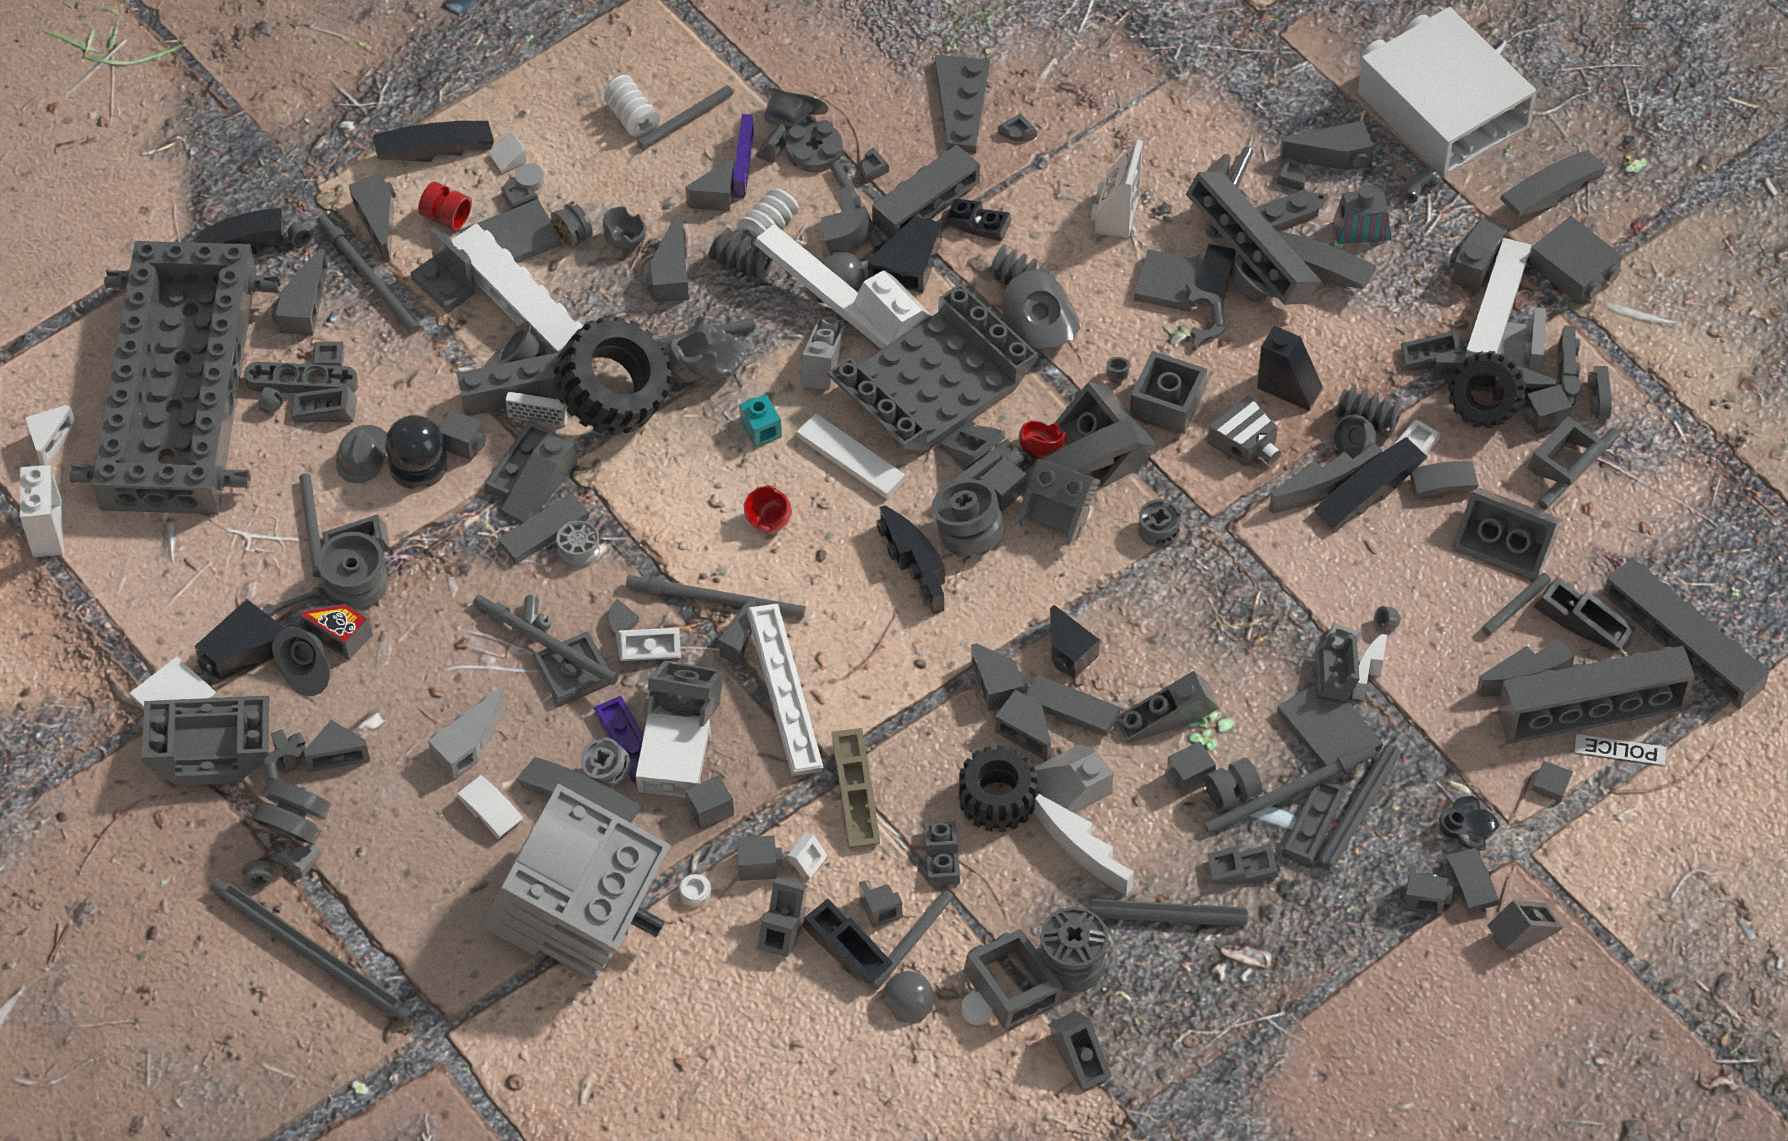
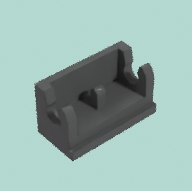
M1331 633L1326 637L1321 648L1317 647L1315 651L1318 695L1347 702L1360 680L1357 637L1348 634L1343 639L1342 644L1335 645L1333 644L1335 633Z

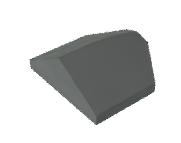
M968 421L939 442V445L957 463L966 468L1004 440L1006 432L993 427L976 425L975 422Z

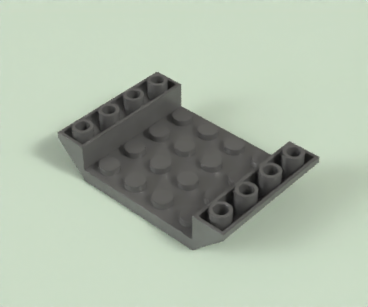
M960 283L939 297L938 312L861 364L858 365L849 357L827 371V376L904 449L927 451L966 422L971 421L1015 391L1037 360L1038 353Z

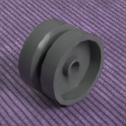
M976 479L958 480L945 486L936 494L932 502V513L938 526L940 540L947 550L954 554L966 556L980 554L991 549L1000 541L1004 533V519L999 509L997 494L990 484Z
M344 532L332 537L322 546L318 554L317 566L323 591L331 603L334 605L347 604L355 610H362L374 605L383 597L388 588V572L385 565L384 552L378 541L364 533Z
M269 777L262 794L265 798L278 805L274 806L264 802L257 803L250 819L280 836L314 845L320 829L315 823L305 819V816L315 820H324L332 804L311 792Z

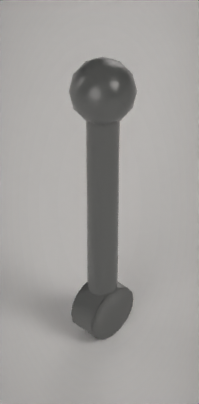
M314 587L311 592L274 606L266 604L262 611L272 617L275 611L312 597H322L323 589L321 587Z

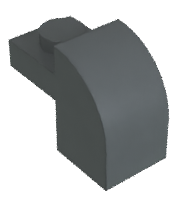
M851 186L839 188L843 212L821 217L824 240L830 254L857 249L868 239L872 230V220L865 206L863 207L860 196L854 195Z
M780 877L776 878L773 883L769 911L761 922L757 949L785 957L789 956L796 944L805 917L806 907H804L808 885Z

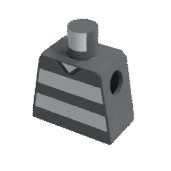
M1250 395L1246 396L1209 425L1208 444L1244 466H1249L1259 457L1271 465L1281 455V451L1274 446L1277 438L1276 424Z

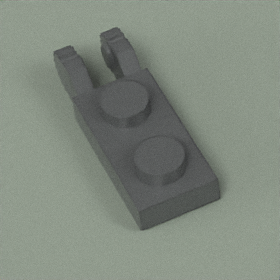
M1565 325L1557 343V385H1561L1573 407L1576 403V397L1581 390V381L1578 379L1580 363L1576 362V356H1578L1580 339L1576 338V326Z

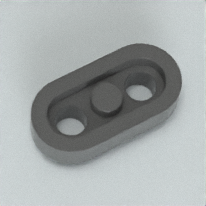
M1594 366L1593 372L1588 373V389H1593L1594 392L1590 400L1591 413H1596L1597 419H1610L1612 398L1608 366Z

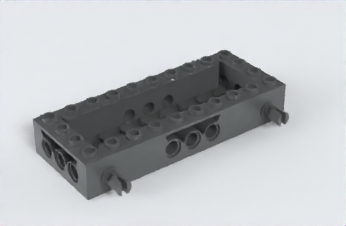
M135 241L130 271L105 270L107 274L104 277L105 288H127L96 465L72 463V471H69L70 482H92L99 508L102 511L219 514L224 487L250 488L248 482L251 481L250 469L226 470L253 294L254 292L279 294V286H281L280 275H256L257 271L250 244ZM189 310L198 311L193 317L184 316L185 312ZM180 358L190 359L185 365L176 364V361ZM173 406L182 407V410L177 414L168 413V410ZM163 456H174V459L169 463L159 462Z

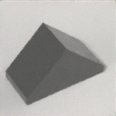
M728 159L685 187L687 205L695 209L730 211L734 190V162Z
M332 720L329 721L304 751L308 772L370 762L366 740Z

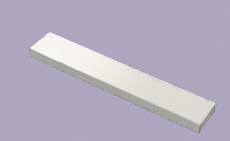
M773 224L756 238L755 246L879 348L883 349L891 344L853 304L858 292L779 227Z
M1503 238L1465 358L1481 351L1483 353L1488 351L1498 353L1530 254L1531 244Z
M771 604L749 607L747 615L791 776L821 772L823 769L822 760L779 605Z

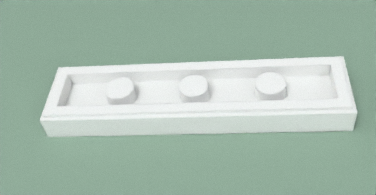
M817 413L796 431L798 439L886 500L906 481L904 473Z

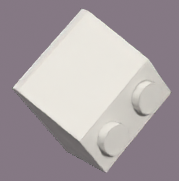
M885 271L864 281L853 303L891 343L932 316L895 277Z

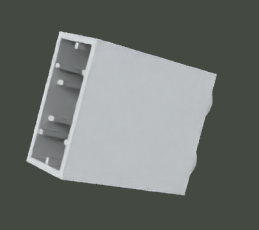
M1451 7L1444 9L1431 18L1427 15L1416 17L1408 24L1403 34L1387 43L1384 40L1374 41L1365 48L1359 58L1361 70L1358 94L1433 169H1436V172L1442 178L1531 127L1537 90Z

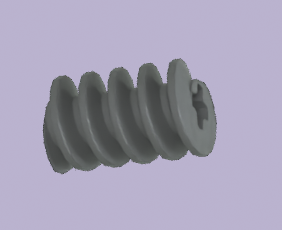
M728 227L714 239L709 251V258L711 260L717 259L720 264L727 263L730 268H737L742 273L747 272L752 277L757 276L759 280H764L768 276L773 260L754 244L751 246V236H746L743 242H741V232H736L731 238L732 230Z
M1006 244L1000 247L991 265L992 278L996 281L1002 279L1005 285H1009L1012 279L1024 271L1041 270L1046 273L1048 265L1043 263L1037 269L1038 260L1036 258H1033L1027 264L1028 255L1025 253L1017 259V249H1013L1008 255V246ZM1055 269L1051 270L1048 274L1055 277Z
M1353 384L1349 390L1344 389L1336 407L1335 417L1341 418L1344 413L1345 416L1357 414L1370 421L1374 428L1379 424V432L1382 434L1390 428V436H1392L1400 418L1401 400L1398 399L1393 406H1390V396L1387 395L1382 402H1379V392H1375L1371 398H1368V388H1364L1360 394H1357V385Z

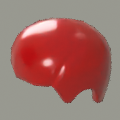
M1031 420L1022 425L1018 439L1022 449L1031 457L1045 459L1061 449L1066 432L1062 431L1060 434L1056 423L1047 425L1041 421Z
M771 485L754 489L748 494L743 504L744 514L749 523L755 529L766 534L780 531L788 524L792 515L791 503L786 495Z

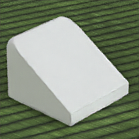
M513 132L507 134L489 151V156L502 174L527 163L526 151Z

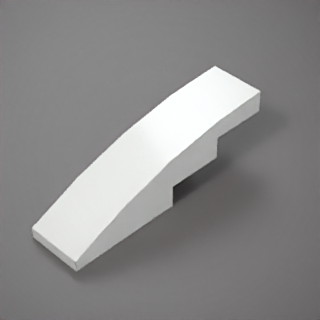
M1038 794L1035 799V815L1052 838L1091 874L1127 896L1133 888L1134 871L1112 860L1113 847L1092 836L1093 823Z

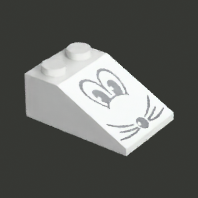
M1137 140L1107 171L1105 182H1099L1097 199H1100L1099 204H1093L1091 221H1095V233L1129 239L1140 197L1143 141Z

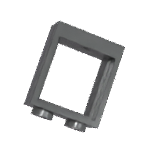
M1022 929L1011 934L1008 932L1004 933L994 942L985 946L978 945L967 954L963 972L992 1009V1013L1004 1030L1059 1003L1063 986ZM1016 952L1039 985L1008 999L985 966Z

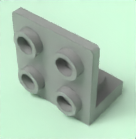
M1535 307L1533 319L1527 318L1526 324L1507 322L1497 354L1503 353L1507 355L1510 361L1514 360L1517 363L1516 366L1540 373L1544 352L1546 308Z

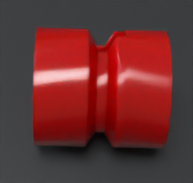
M435 181L428 184L424 189L419 201L418 212L421 216L432 221L439 219L441 225L456 231L466 223L471 212L472 200L469 196L458 191L451 192L449 187Z

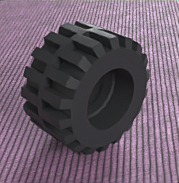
M1481 351L1467 357L1452 373L1450 377L1451 382L1448 384V391H1450L1448 398L1450 404L1453 403L1455 407L1453 409L1455 414L1459 413L1463 417L1462 421L1465 423L1469 421L1473 423L1472 426L1478 428L1480 426L1492 428L1495 425L1500 426L1507 420H1510L1519 410L1525 398L1526 381H1523L1524 374L1522 370L1516 367L1517 363L1514 360L1510 361L1507 355L1503 353L1496 354L1495 351L1484 353ZM1479 373H1491L1501 380L1504 386V396L1498 404L1484 406L1473 398L1470 391V383Z
M997 745V749L991 750V747L988 746L984 747L983 753H980L978 750L972 753V759L967 758L965 760L964 768H961L959 773L961 811H964V816L968 821L974 819V825L978 828L984 825L986 826V831L992 832L993 828H999V832H1006V827H1011L1013 830L1019 827V821L1025 823L1029 820V814H1033L1035 810V799L1037 797V772H1035L1033 763L1027 762L1025 754L1017 755V749L1010 747L1008 751L1004 750V746ZM991 783H1005L1011 786L1013 790L1007 794L993 795L982 788Z

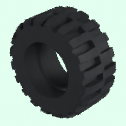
M600 317L597 321L591 320L585 323L581 329H578L560 351L558 360L554 365L556 377L553 379L555 389H560V393L557 396L561 404L566 403L568 406L566 411L570 416L573 417L575 415L580 419L579 423L584 427L590 425L594 427L593 431L598 433L608 430L610 435H619L622 431L624 433L633 432L637 427H642L649 421L669 395L671 389L669 383L672 381V371L667 369L671 364L669 356L663 354L664 347L661 342H656L652 338L654 334L648 329L644 331L639 328L640 324L634 321L627 323L625 318L614 317L612 321H610V317ZM592 358H609L622 365L632 379L634 393L619 394L603 386L594 374Z

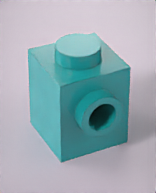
M766 394L757 398H750L744 403L739 404L740 422L755 448L782 437L781 419Z

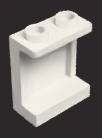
M666 712L649 714L636 772L637 791L640 793L686 798L685 790L701 783L700 778L707 741L711 737L710 719L704 727L699 726V716H674Z

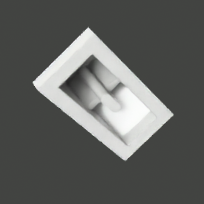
M67 405L25 417L40 465H49L76 425L72 409Z

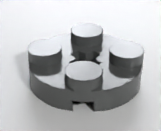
M828 120L794 125L790 128L789 136L786 140L787 157L793 165L803 166L804 171L821 172L828 170L835 163V160L842 156V137L838 130L833 127V123ZM819 144L816 150H813L812 146L809 145Z

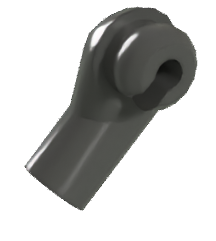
M1426 168L1410 179L1404 195L1405 199L1409 202H1417L1422 188L1426 184L1430 187L1438 185L1441 181V175L1436 173V169Z
M527 595L524 599L522 619L547 633L552 624L550 617L544 618V614L538 613L540 600L537 596Z

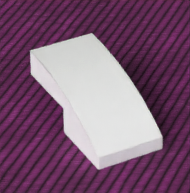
M1379 635L1365 652L1359 664L1360 680L1353 690L1352 699H1365L1368 675L1381 677L1387 635Z
M482 775L456 794L475 818L479 817L497 839H500L523 820L522 815Z

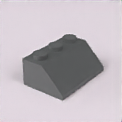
M1088 382L1055 421L1060 434L1062 431L1066 432L1065 442L1069 445L1102 428L1130 417L1141 445L1140 448L1113 457L1114 464L1091 472L1095 478L1100 480L1101 486L1106 487L1141 468L1157 449L1158 445L1109 386Z
M1478 487L1471 492L1452 548L1535 580L1539 577L1554 546L1563 519Z

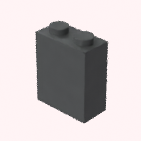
M1570 216L1531 247L1528 265L1580 305L1586 299L1595 297L1601 287L1607 282L1612 283L1621 273L1620 265L1623 255Z

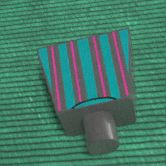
M1365 184L1358 191L1346 192L1342 195L1333 219L1337 244L1391 240L1389 216L1383 190H1375L1373 186Z

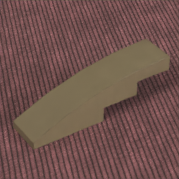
M863 729L833 731L831 736L849 848L880 844Z

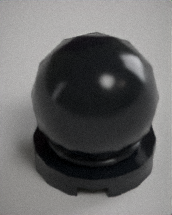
M421 415L403 416L391 425L386 435L385 450L388 455V466L392 478L399 485L408 489H414L413 486L428 484V487L440 481L447 471V454L444 448V438L439 427L430 418Z

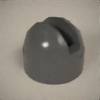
M303 222L292 223L287 230L288 238L294 247L307 245L313 236L309 227Z
M1123 357L1110 358L1106 363L1108 378L1117 383L1127 379L1130 372L1129 361Z
M265 387L260 396L259 409L268 412L279 410L284 401L281 393L276 389Z
M1381 606L1376 610L1374 623L1378 630L1391 631L1400 625L1401 616L1395 608Z

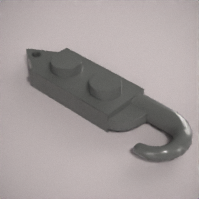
M1304 189L1258 206L1256 209L1276 231H1280L1318 217L1319 210L1328 200V194L1310 193Z

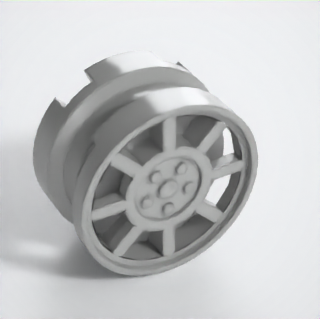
M571 521L559 529L556 539L558 556L562 563L571 568H584L597 560L600 553L599 534L592 524L586 521Z
M603 738V740L599 741L594 740L586 746L582 753L581 766L591 779L607 787H613L620 784L627 777L631 768V760L628 753L616 741L610 738ZM620 772H622V775L619 778L615 779V777H617L620 774Z

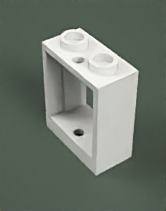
M51 465L20 467V519L33 558L63 555V503Z

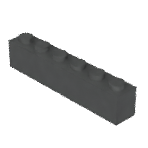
M1222 171L1198 172L1186 196L1284 305L1309 303L1321 282L1316 274Z
M1632 557L1607 578L1603 595L1665 647L1684 646L1692 670L1737 708L1741 709L1765 689L1769 671L1764 664L1752 658L1743 650L1738 642L1731 640L1722 633L1714 622L1708 621L1698 613L1696 608L1679 597L1670 585L1661 582L1655 577L1647 566L1640 564Z

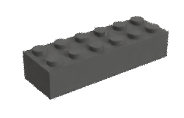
M1684 646L1674 648L1663 647L1658 651L1648 653L1636 652L1627 657L1617 659L1605 658L1599 662L1586 665L1574 664L1565 669L1555 671L1544 670L1538 674L1524 677L1517 675L1503 681L1497 715L1507 744L1686 710L1695 675Z

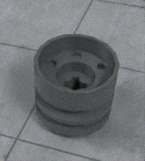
M1062 908L1051 914L1042 927L1040 956L1063 986L1062 991L1072 993L1086 991L1097 985L1104 976L1107 965L1108 933L1106 925L1098 915L1084 908Z

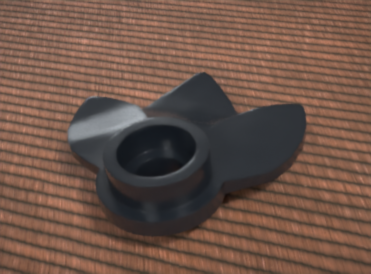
M1464 796L1456 799L1452 808L1445 809L1439 817V828L1445 836L1458 838L1464 847L1468 849L1476 848L1477 851H1484L1486 849L1483 836L1494 833L1500 827L1499 821L1492 813L1487 810H1480V800L1474 796Z

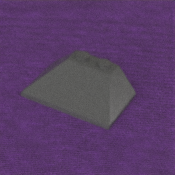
M269 696L144 701L142 763L175 786L240 783L269 756Z

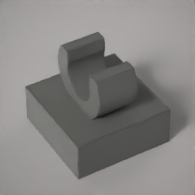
M282 729L270 734L274 750L285 746L292 737L290 736L287 739ZM297 733L299 735L297 748L301 751L300 756H303L306 749L304 744L306 742L302 734ZM284 755L279 758L286 773L298 769L295 756Z

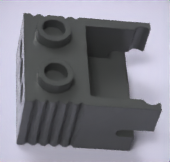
M1037 459V465L1034 467L1035 470L1033 471V476H1031L1029 487H1027L1015 525L1023 526L1022 522L1025 518L1038 521L1068 532L1069 539L1066 543L1074 545L1076 537L1082 534L1090 511V505H1092L1091 500L1094 499L1093 495L1096 494L1095 490L1098 488L1097 484L1100 483V480L1053 462Z
M664 660L649 677L648 690L650 692L644 701L643 716L648 717L658 706L668 711L684 710L700 716L699 726L704 727L715 710L720 706L724 671Z

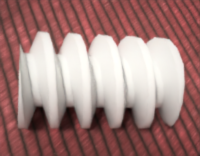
M621 75L608 84L604 92V100L631 136H644L659 125V114L655 112L652 105H649L648 99L644 97L639 87L633 83V79L630 76Z
M777 188L771 189L767 196H763L759 203L755 204L752 210L748 211L745 217L739 220L738 231L741 232L742 239L744 240L746 236H751V246H753L756 238L773 224L783 229L785 222H790L793 218L792 215L798 214L799 205L787 192Z

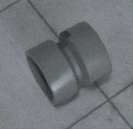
M1246 757L1229 764L1227 770L1219 768L1204 776L1208 795L1214 806L1221 812L1238 805L1239 799L1247 801L1262 794L1260 777L1252 762Z

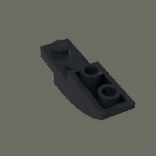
M880 506V519L876 520V525L880 536H886L888 541L886 546L890 559L897 561L900 570L909 568L912 579L914 581L918 580L921 586L919 587V593L922 602L929 604L933 614L944 611V592L941 584L945 583V565L926 536L913 523L888 506Z

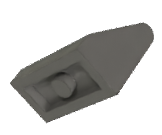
M1568 416L1533 453L1527 469L1537 476L1570 485L1605 448V443ZM1567 442L1588 448L1568 470H1565L1552 460Z

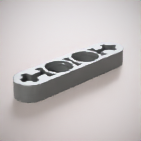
M253 362L244 370L247 387L257 392H262L265 387L276 389L280 393H301L349 386L354 393L359 387L356 371L348 366ZM257 374H262L259 376V379H254L257 377ZM284 374L295 376L290 382H281L279 380ZM314 375L324 377L318 384L308 382L309 378ZM345 378L349 379L345 384H341Z

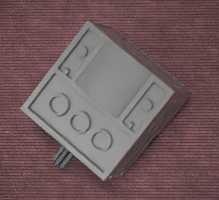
M557 784L530 830L479 927L533 956H536L540 950L596 981L612 955L616 952L630 924L657 938L665 921L639 906L671 845L566 787Z

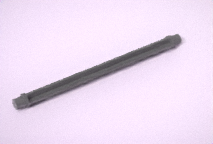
M216 879L212 883L210 890L217 894L221 901H224L349 987L391 1018H397L404 1024L411 1020L414 1012L407 1008L403 1001L263 907L231 883L226 884L221 879Z

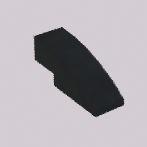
M273 208L244 213L215 223L199 232V243L250 244L252 254H257V246L284 244L282 209Z
M1558 576L1547 586L1533 606L1564 628L1615 651L1621 650L1635 629L1634 626L1590 592L1586 591L1581 595Z
M829 898L804 917L802 927L834 959L866 984H871L893 966L891 960L851 917L847 919Z

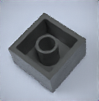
M1152 351L1131 393L1130 413L1135 418L1185 434L1206 391L1208 369Z

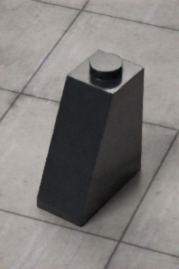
M913 217L869 258L868 279L885 271L895 277L907 290L924 293L942 242V222Z
M1274 325L1261 345L1257 389L1310 411L1323 390L1322 383L1302 338Z
M246 599L195 645L198 657L196 661L206 673L212 672L222 679L273 659L272 644L274 637L286 628Z

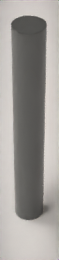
M1542 573L1481 627L1483 633L1490 636L1551 582L1549 575Z

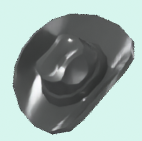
M1041 270L1024 271L1011 280L1003 293L1002 310L1006 325L1033 349L1045 350L1059 347L1072 340L1080 329L1079 319L1066 292L1054 276Z

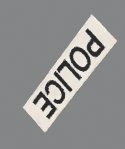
M1576 734L1574 753L1665 765L1667 747Z

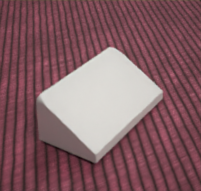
M679 628L616 631L620 661L681 658Z

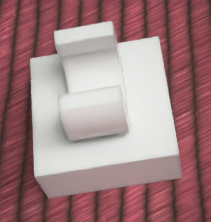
M804 833L799 840L794 841L793 849L790 853H785L784 857L790 866L796 868L801 877L811 879L828 855L813 834Z

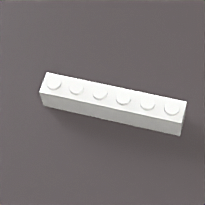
M476 223L451 240L455 247L459 250L463 249L469 255L474 282L518 327L526 321L531 323L530 333L543 344L546 355L560 352L574 333L583 327L580 322H574L569 317L567 310L561 303L556 304L550 298L547 289L543 285H538L532 279L529 271L523 266L520 267L514 261L513 256L506 248L502 249L496 243L495 238L488 230L484 231Z

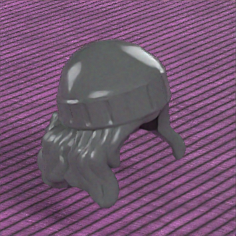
M698 316L695 324L689 330L665 344L662 352L664 355L669 356L671 364L667 369H671L672 379L676 382L683 384L693 383L703 378L710 382H715L721 378H729L742 366L746 359V355L743 352L744 344L739 343L738 337L725 333L723 329L717 330L716 327H711L704 323V316Z

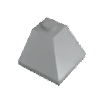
M1079 744L1035 767V772H1037V791L1040 795L1073 813L1112 794V771L1096 750Z

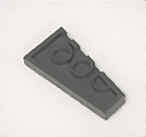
M935 55L948 150L957 144L965 152L976 153L990 60Z

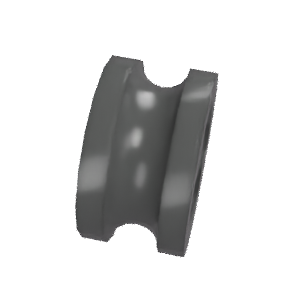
M254 860L244 864L242 867L244 885L249 888H262L270 884L272 881L271 874L269 873L271 870L270 864L263 860Z

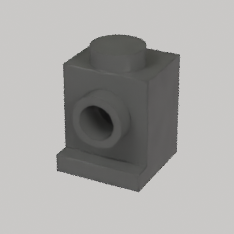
M1410 867L1404 910L1442 916L1444 904L1450 905L1453 886L1447 885L1448 878L1439 877L1432 873L1416 874L1417 868Z

